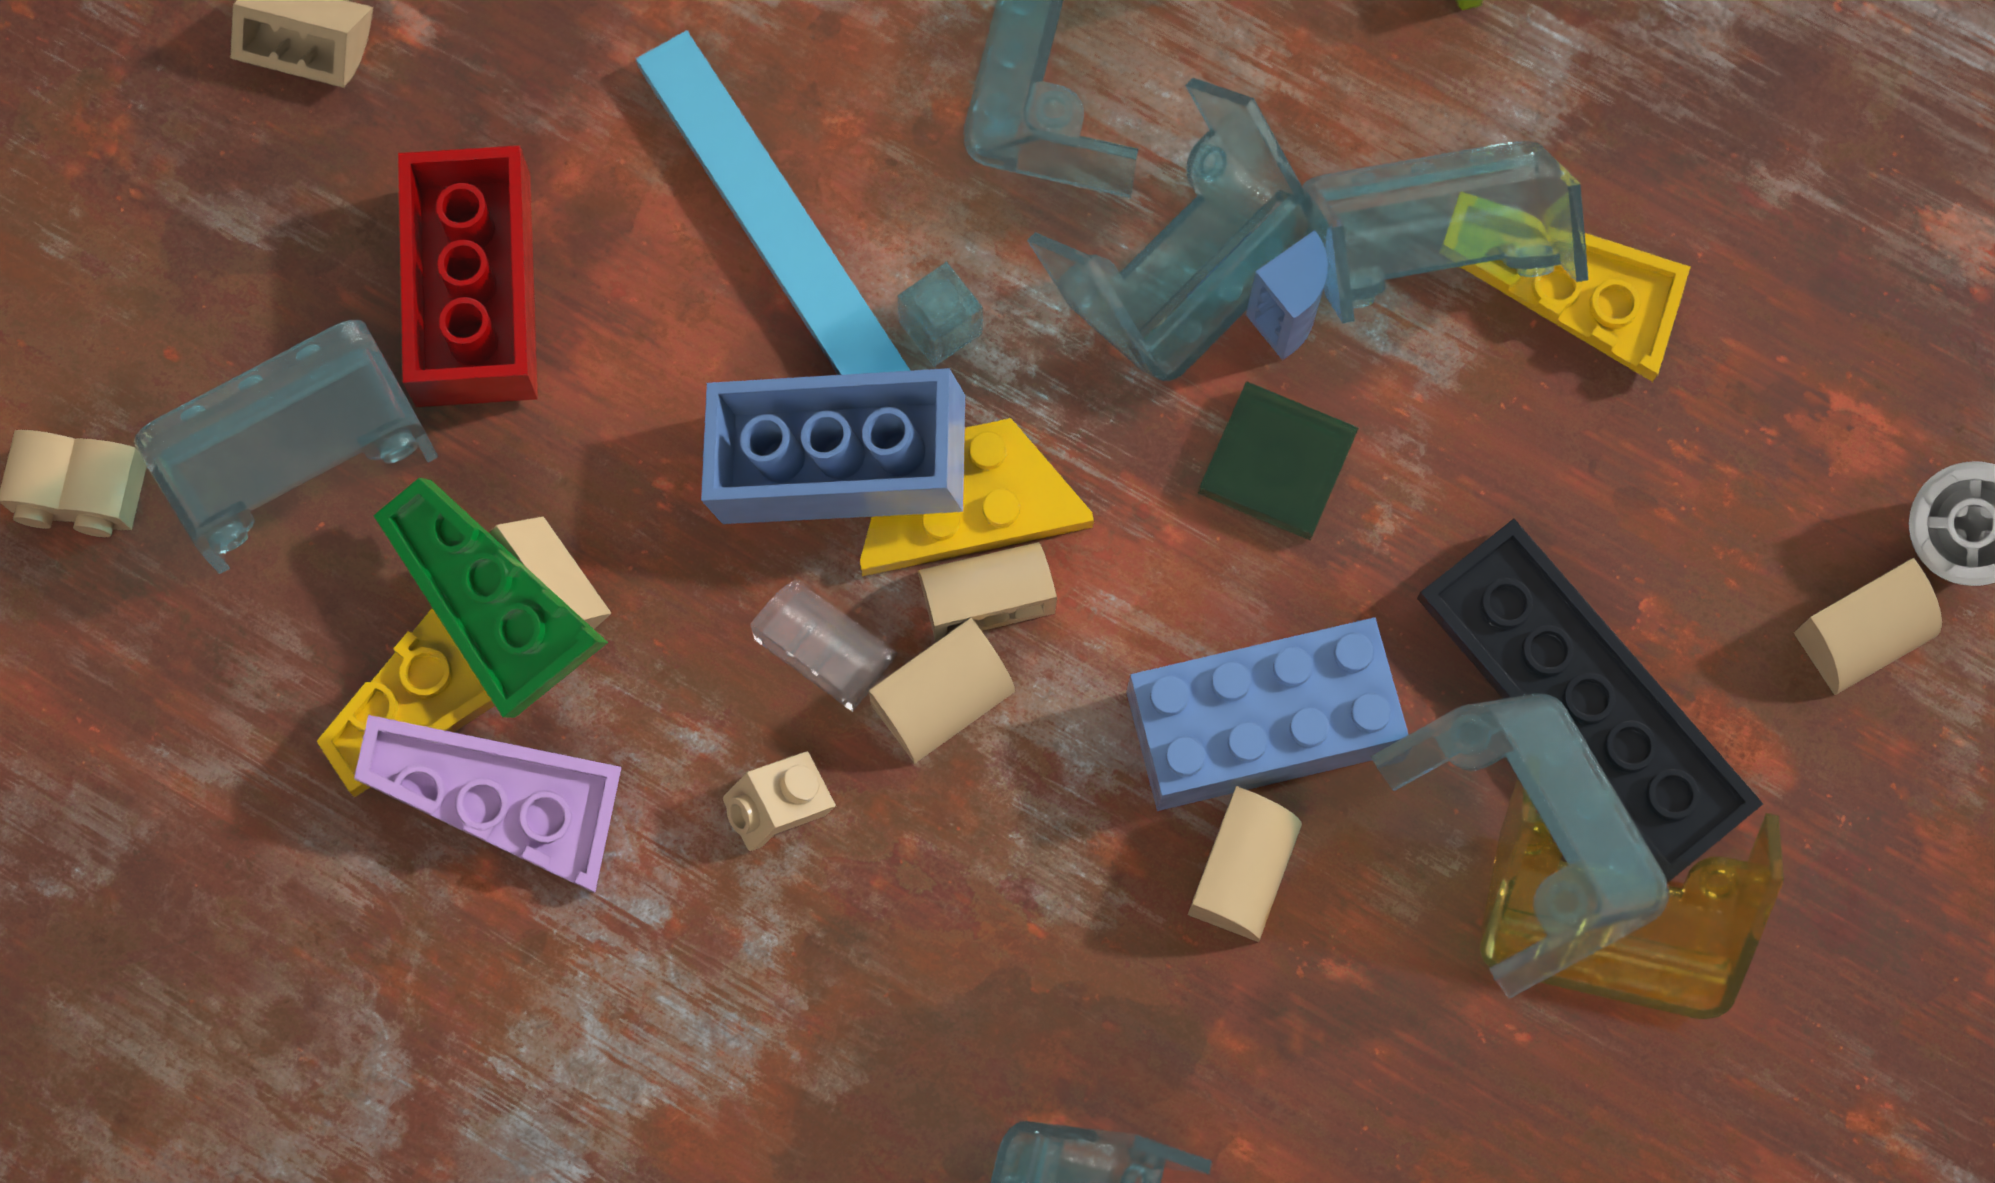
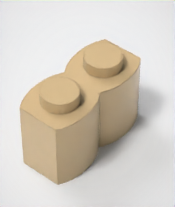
M15 430L0 488V503L14 513V521L23 525L48 529L51 528L53 520L74 522L73 528L78 532L97 537H111L113 529L132 530L148 460L135 447L96 439H74L63 435L33 430Z

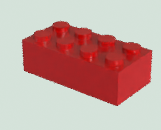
M521 146L398 153L403 384L415 407L538 400L531 182Z

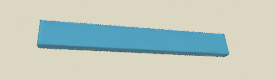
M686 30L636 58L639 70L838 375L911 371L689 32Z

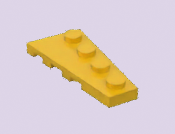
M1460 193L1439 253L1442 257L1651 382L1655 380L1659 373L1690 271V266Z

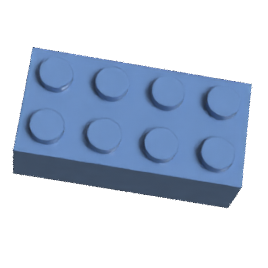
M950 368L707 383L701 501L722 524L963 512L965 394Z
M1375 617L1130 674L1126 691L1157 811L1232 794L1236 786L1249 790L1397 755L1409 739Z

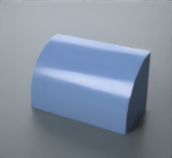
M1315 230L1255 272L1246 316L1282 360L1295 352L1307 339L1312 329L1328 272L1327 254L1323 242Z

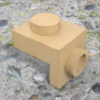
M808 751L746 772L723 796L728 820L732 828L741 835L749 851L763 847L777 833L826 816L836 807Z

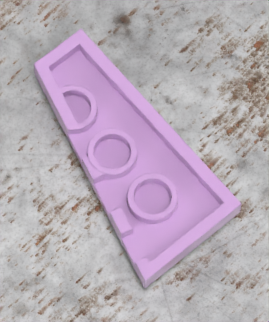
M368 715L354 779L595 893L622 767Z

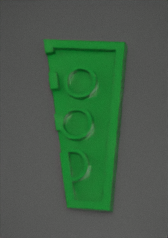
M416 479L373 515L503 718L517 717L608 643L432 480Z

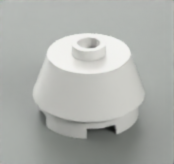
M1971 461L1944 468L1933 475L1921 487L1914 499L1909 517V531L1913 547L1922 562L1932 572L1945 580L1969 586L1995 583V464Z

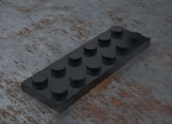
M1515 519L1507 523L1423 589L1418 595V601L1663 886L1763 805V802Z

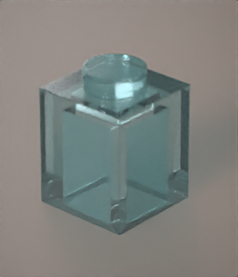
M945 262L897 295L899 323L934 367L983 334V307L948 262Z

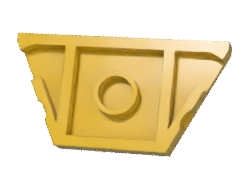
M1011 418L965 428L963 512L871 517L860 558L861 573L863 577L1093 528L1094 519L1092 511Z

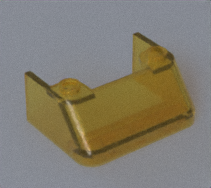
M1524 758L1500 831L1481 929L1480 952L1484 962L1490 968L1502 974L1691 1018L1712 1019L1728 1012L1736 1001L1784 882L1779 816L1769 813L1765 814L1747 862L1722 856L1705 858L1692 866L1682 888L1669 885L1663 886L1656 882L1560 861L1564 845L1562 830L1552 819L1536 814L1537 760Z

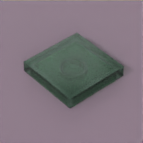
M1246 381L1200 484L1198 494L1311 541L1359 428Z

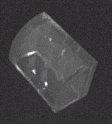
M799 580L788 583L777 592L751 622L755 641L852 712L898 655V652Z

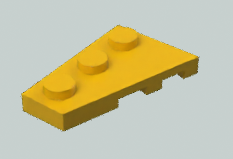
M433 608L412 633L408 631L393 648L395 653L371 682L364 683L317 740L318 745L348 791L354 797L370 788L354 779L368 715L456 732L495 706Z

